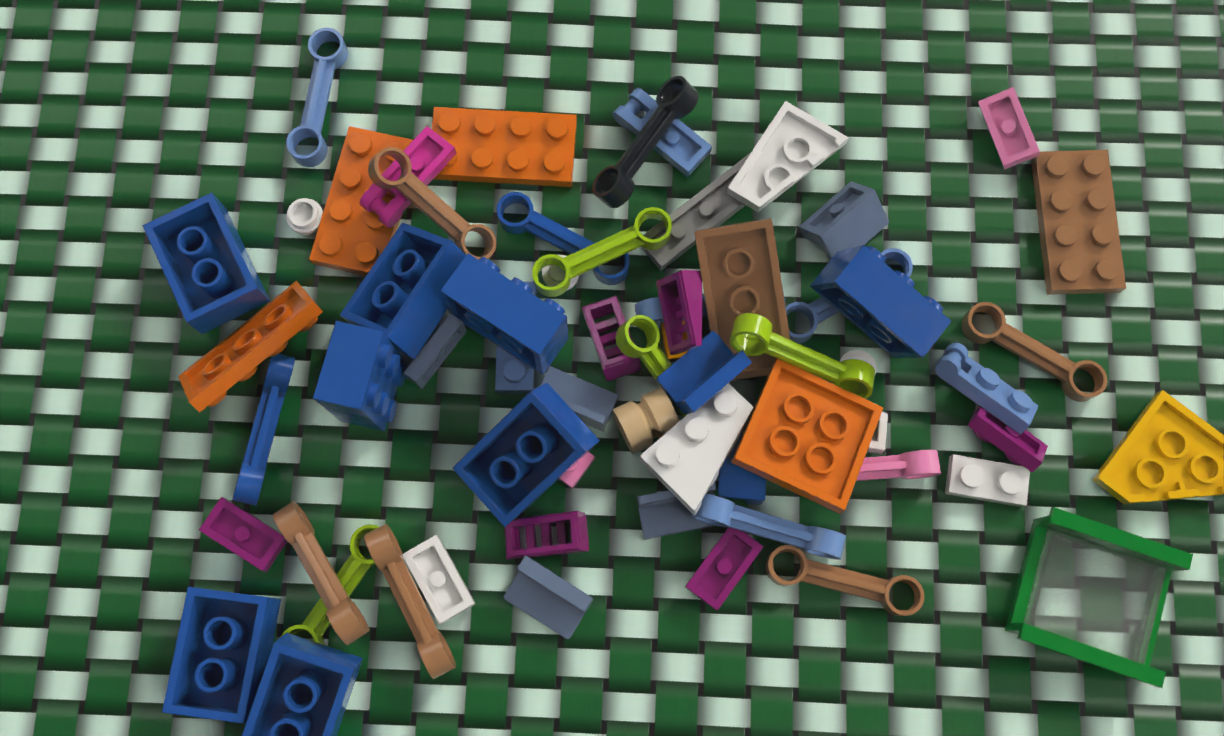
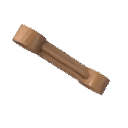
M388 147L382 149L371 158L368 165V173L375 185L383 189L396 188L454 239V243L466 255L469 251L465 246V237L469 231L479 233L485 242L483 254L479 257L472 256L479 260L481 257L488 259L493 255L496 249V238L492 230L483 224L470 225L411 173V161L404 151L395 147ZM390 156L399 163L401 167L399 180L389 181L381 175L378 169L380 157Z
M981 302L974 305L962 319L963 333L970 341L978 344L993 341L1060 380L1063 392L1074 401H1088L1100 395L1107 386V374L1101 365L1091 360H1082L1075 363L1007 324L1003 311L993 303ZM984 312L993 319L995 330L992 334H982L974 328L972 324L974 313ZM1076 369L1085 370L1093 377L1095 387L1092 393H1084L1075 386L1073 373Z
M293 501L275 512L273 519L278 529L297 553L327 608L328 620L339 638L346 645H349L369 632V626L356 604L348 597L315 538V530L302 508Z
M385 524L364 534V540L370 555L388 582L417 642L419 654L430 676L435 679L455 669L456 663L445 638L438 631L404 562L397 539L390 527Z
M791 545L776 548L769 554L766 560L765 568L768 577L780 586H791L798 582L808 583L880 602L887 612L895 616L912 615L919 611L924 603V590L921 584L911 576L900 575L888 580L806 559V556L800 549ZM781 552L793 553L800 562V570L797 576L791 580L785 581L777 576L774 571L773 558ZM903 581L913 589L914 603L908 610L896 609L889 600L890 588L896 582Z

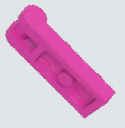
M428 126L404 150L411 161V173L426 186L456 155L455 147ZM395 160L382 173V176L389 181L399 180L401 167ZM373 183L363 194L359 204L368 212L374 211L379 215V221L386 227L391 228L399 221L402 212L411 202L396 188L383 189ZM388 191L395 196L389 204L382 200Z

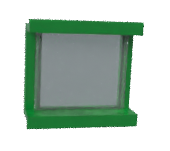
M1052 507L1048 516L1033 520L1005 631L1018 634L1017 639L1143 683L1163 688L1166 672L1150 667L1171 574L1174 571L1190 570L1193 554Z

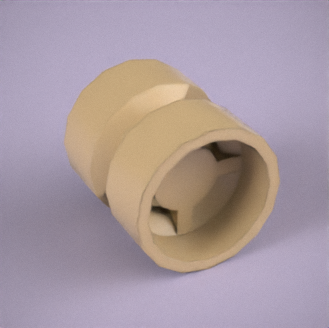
M662 387L642 395L641 401L638 404L629 401L612 409L617 426L632 454L652 446L653 438L657 437L660 439L679 422L675 409Z

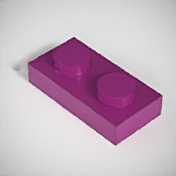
M981 406L975 409L968 426L973 429L978 438L984 442L992 443L1002 450L1012 463L1023 466L1032 473L1042 464L1048 447L1045 443L1027 430L1020 435Z
M223 497L219 499L199 528V531L264 572H268L287 543V540L280 532Z
M728 527L685 588L715 611H718L764 546L745 532Z

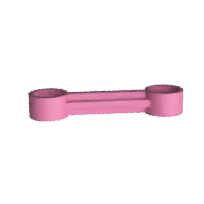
M918 450L899 455L865 457L856 481L891 478L919 479L938 476L941 474L938 451Z

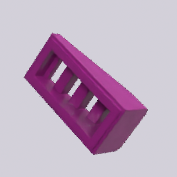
M680 270L657 280L656 284L670 355H677L702 346L701 271ZM686 332L688 339L682 341V333Z
M617 296L581 307L606 381H612L640 371L642 369L640 359L624 355L618 346L604 351V347L616 344L617 331L599 337V333L620 327L626 322ZM611 313L615 314L613 318L594 323V319ZM628 330L629 337H630L631 341L633 342L632 337H631V334H630V331Z
M571 511L518 518L504 527L506 556L509 560L521 559L525 555L531 558L589 551L587 518L584 512ZM567 523H570L572 543H569ZM552 524H556L558 545H553ZM535 526H540L542 547H537ZM521 527H525L527 549H521L519 529Z

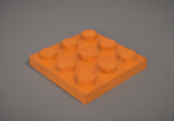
M777 358L770 369L731 463L841 514L847 507L884 407Z

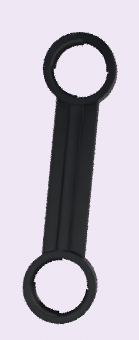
M674 76L661 86L656 96V102L659 106L618 163L606 167L595 178L592 192L609 208H618L627 202L634 190L632 178L675 119L687 116L695 108L699 94L683 76Z

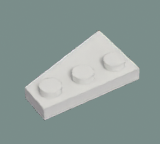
M785 101L729 185L726 194L759 212L847 143L849 137Z
M728 383L698 410L687 414L642 453L640 460L695 516L702 505V500L708 489L715 482L726 457L733 450L753 412V406Z

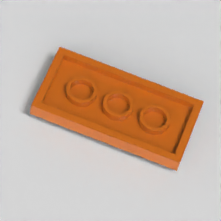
M434 107L432 130L455 147L456 155L434 179L572 187L577 115Z
M349 126L309 257L312 264L365 276L368 274L397 231L399 225L398 221L394 226L388 228L379 221V215L374 211L368 212L360 206L361 197L373 184L369 177L368 165L371 158L382 149L395 147L404 151L413 141L412 139ZM382 156L379 158L378 169L381 175L395 161L393 157ZM388 191L382 200L389 204L395 196Z
M297 281L178 376L189 403L199 413L207 406L213 407L220 403L226 396L229 388L238 381L243 382L249 379L256 372L257 366L269 356L274 357L286 348L289 339L298 332L307 331L317 322L318 316L323 311Z

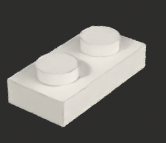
M953 454L949 456L945 494L1024 507L1027 506L1030 471L1023 466Z
M438 535L431 537L403 554L406 564L439 624L445 623L476 604Z

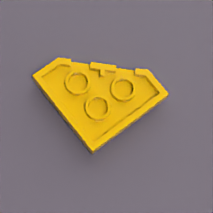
M1164 390L1159 391L1142 411L1092 481L1123 504L1224 495V435Z

